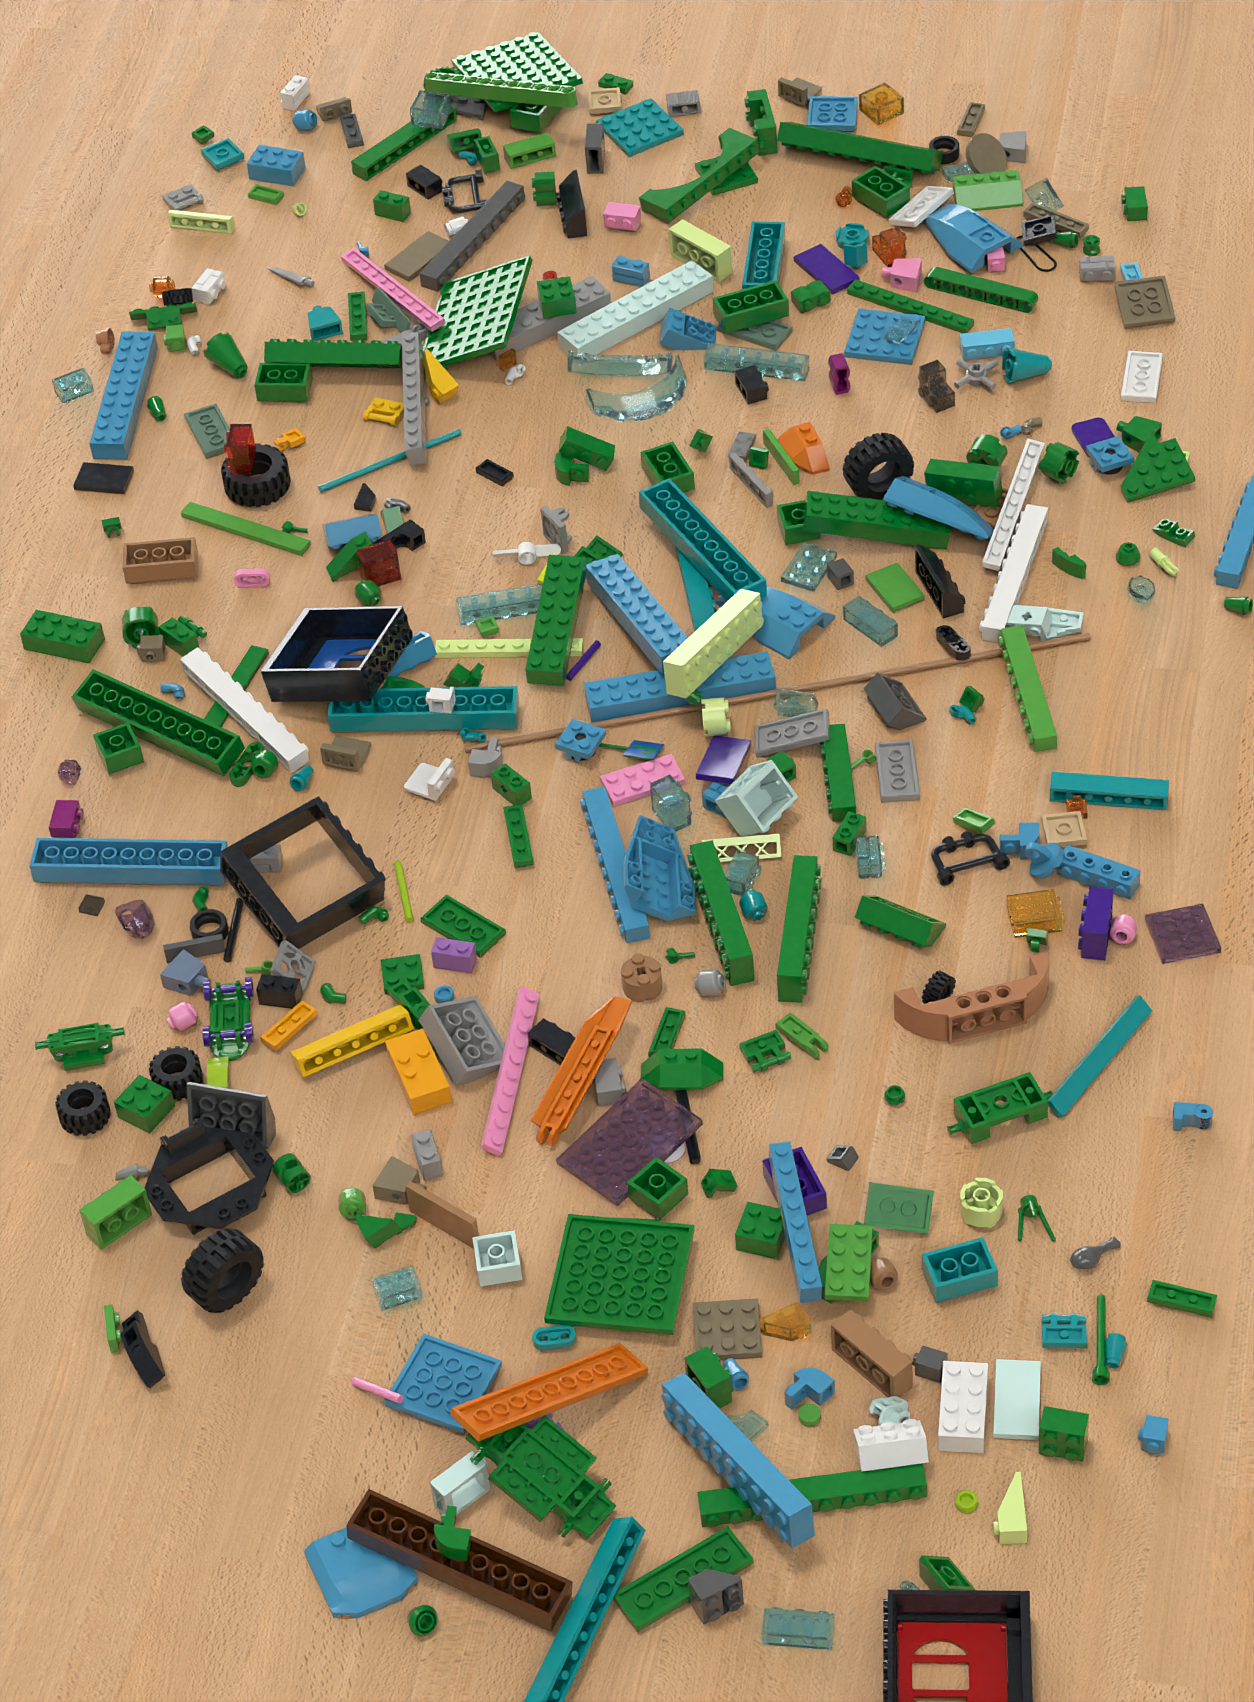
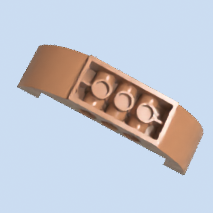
M1048 951L1030 956L1029 976L946 999L928 1002L927 1004L921 1005L913 987L894 992V1019L903 1028L915 1035L936 1041H948L949 1044L1026 1024L1027 1019L1038 1011L1046 999L1049 989L1050 953Z

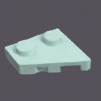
M1048 608L1053 620L1047 636H1040V641L1081 632L1084 612Z

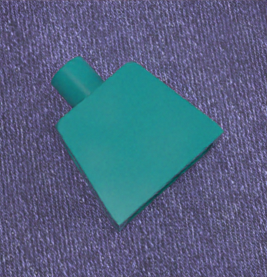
M316 305L312 311L308 312L312 340L317 341L343 334L341 319L330 306L322 308L320 305Z

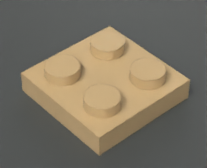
M620 87L588 90L590 114L615 113L621 110Z
M1080 811L1041 815L1047 844L1054 842L1060 847L1087 845V837Z

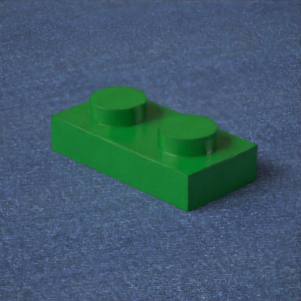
M605 73L598 81V87L605 89L620 87V93L625 95L634 86L632 80Z

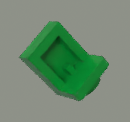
M698 429L689 446L706 452L713 436Z
M709 1169L701 1181V1186L707 1198H712L716 1190L734 1192L738 1187L731 1170Z

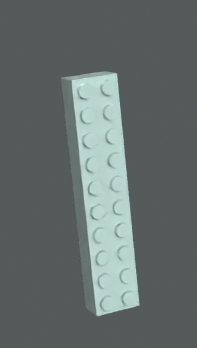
M691 260L558 331L559 348L578 364H581L664 319L669 308L681 310L713 293V276Z

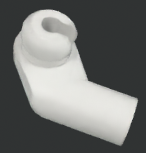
M192 335L187 340L191 355L199 353L196 345L201 343L199 335Z
M519 364L510 368L505 378V383L512 385L514 379L523 376L526 371L525 366Z

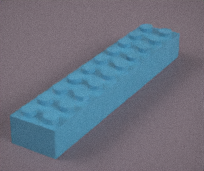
M121 332L89 443L93 459L127 460L158 349L155 332Z
M618 554L586 564L587 584L659 672L664 675L663 661L688 637Z
M768 651L728 658L696 689L699 692L702 691L701 696L703 699L721 697L725 699L776 689V677ZM659 670L584 683L585 699L591 723L690 704L686 700L687 698L666 693L665 675H662Z
M36 838L29 867L34 882L224 885L225 877L220 872V851L227 848L228 844L227 841Z
M685 1373L663 1383V1394L661 1397L665 1406L663 1413L666 1420L676 1426L678 1432L689 1440L693 1448H697L701 1452L703 1459L709 1461L719 1475H723L728 1485L738 1491L741 1499L751 1505L755 1514H760L766 1525L777 1532L780 1540L786 1542L793 1549L814 1537L812 1504Z

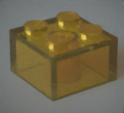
M883 83L859 94V110L874 123L880 125L904 114V97L888 84Z

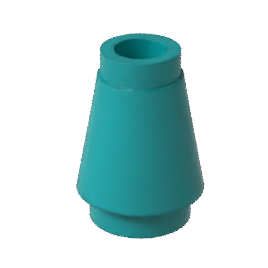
M305 765L290 777V786L296 791L304 790L314 773L313 768Z
M1112 1333L1105 1340L1106 1366L1118 1368L1127 1347L1125 1336Z

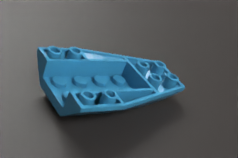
M947 204L933 211L923 220L947 254L970 273L984 267V255L1002 246L1010 253L1024 246L1023 242L1001 226L961 205Z
M905 476L895 478L883 500L888 502L887 505L897 508L899 506L904 508L906 513L912 515L917 513L958 528L963 533L975 534L974 537L980 540L991 538L994 531L986 520L963 502L940 490Z
M640 815L623 860L624 888L632 908L665 921L694 915L696 913L695 888L675 830L668 825Z

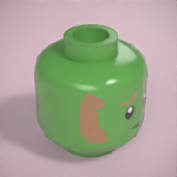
M348 1188L341 1192L338 1201L339 1211L343 1217L354 1219L356 1214L363 1215L365 1213L366 1197L360 1189Z

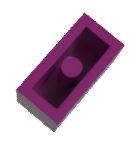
M56 800L49 824L51 838H75L76 834H79V822L84 816L79 800Z

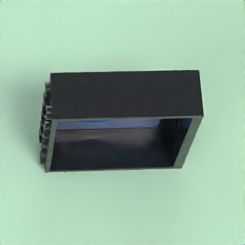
M403 606L304 608L261 670L271 702L371 701L413 637L407 614ZM370 649L367 655H350L357 651ZM342 661H363L359 668H337Z

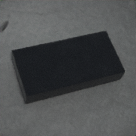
M486 459L475 468L477 474L500 486H504L514 477L513 472L489 459Z

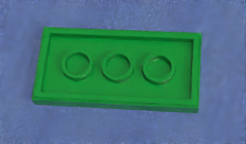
M447 894L420 918L421 923L448 939L475 943L476 954L479 958L506 935V929Z

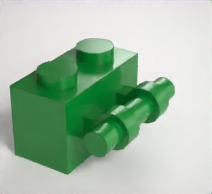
M182 615L178 617V621L171 617L159 626V632L164 637L165 645L182 657L197 647L199 648L197 640L199 636L201 638L207 636V632L204 631L203 627L195 625L190 618Z

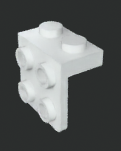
M445 758L439 768L421 763L404 784V789L436 801L455 776L453 760Z

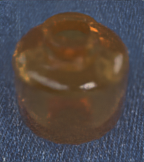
M155 276L149 284V289L156 298H162L163 291L175 290V282L169 276Z

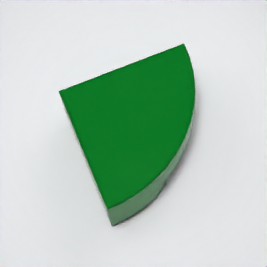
M395 1213L394 1221L401 1227L400 1232L397 1234L402 1233L403 1230L409 1227H413L417 1221L416 1215Z

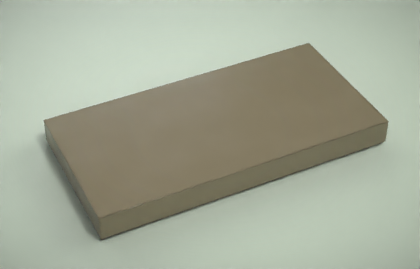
M428 231L384 265L385 270L407 281H411L449 241Z

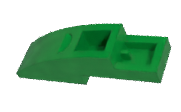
M405 980L388 988V995L409 1012L412 1024L418 1030L422 1029L419 1018L430 1005L426 998L415 986L411 987Z

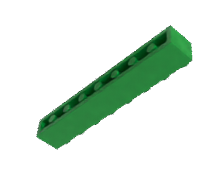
M443 100L353 159L351 161L353 175L368 181L457 121L456 107Z

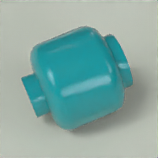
M749 890L743 893L739 905L744 917L754 921L762 919L768 910L763 894L756 890Z

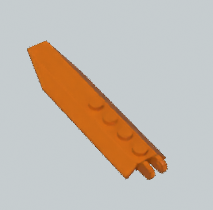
M614 996L583 1023L531 1118V1122L540 1127L536 1135L538 1143L543 1144L547 1139V1145L554 1147L559 1140V1133L564 1132L569 1126L620 1032L632 1000Z

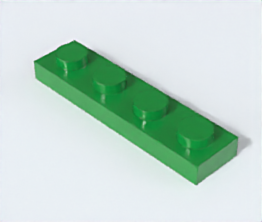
M365 291L348 293L350 340L367 339Z
M522 804L503 807L514 868L534 865Z

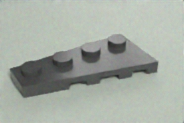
M435 94L425 95L423 101V109L425 110L430 109L443 100L456 107V114H464L468 118L476 116L479 120L484 119L487 103L483 99L442 95V97Z

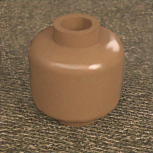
M887 1258L873 1260L870 1268L871 1284L879 1290L891 1288L898 1279L895 1267Z

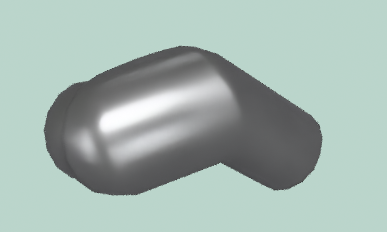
M390 497L384 503L386 508L400 506V510L404 513H408L411 510V506L401 499Z

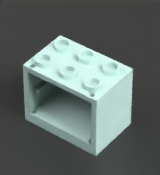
M769 760L749 766L715 802L740 837L767 832L770 829L769 825L782 817L781 813L794 805L793 801L798 796L774 762Z

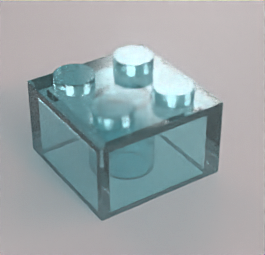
M419 90L410 107L411 124L420 127L442 129L452 110L450 94Z
M669 774L650 783L652 810L661 822L673 828L675 832L691 825V797L688 792L683 791L679 781L674 780Z

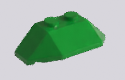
M702 1048L660 1049L641 1063L640 1079L641 1082L647 1083L658 1090H702L717 1081L723 1080V1062Z

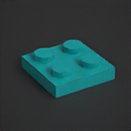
M229 138L201 149V155L216 170L244 159V153Z

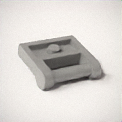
M192 184L162 195L163 201L171 210L179 211L193 204L204 202L202 194L198 193Z

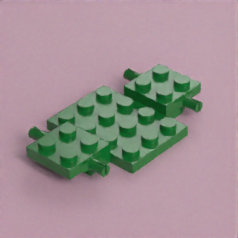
M546 1415L532 1429L528 1428L525 1424H521L479 1442L470 1433L465 1438L478 1450L470 1458V1461L474 1462V1465H478L486 1457L494 1462L497 1468L489 1475L488 1480L529 1514L541 1522L553 1509V1512L563 1519L565 1524L558 1530V1534L563 1538L573 1529L588 1540L616 1507L604 1493L612 1485L610 1480L608 1481L607 1478H604L598 1485L584 1474L596 1461L597 1457Z

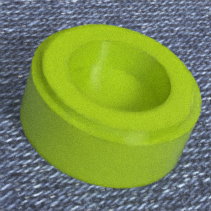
M970 1490L960 1491L955 1497V1507L963 1514L973 1513L978 1507V1497Z

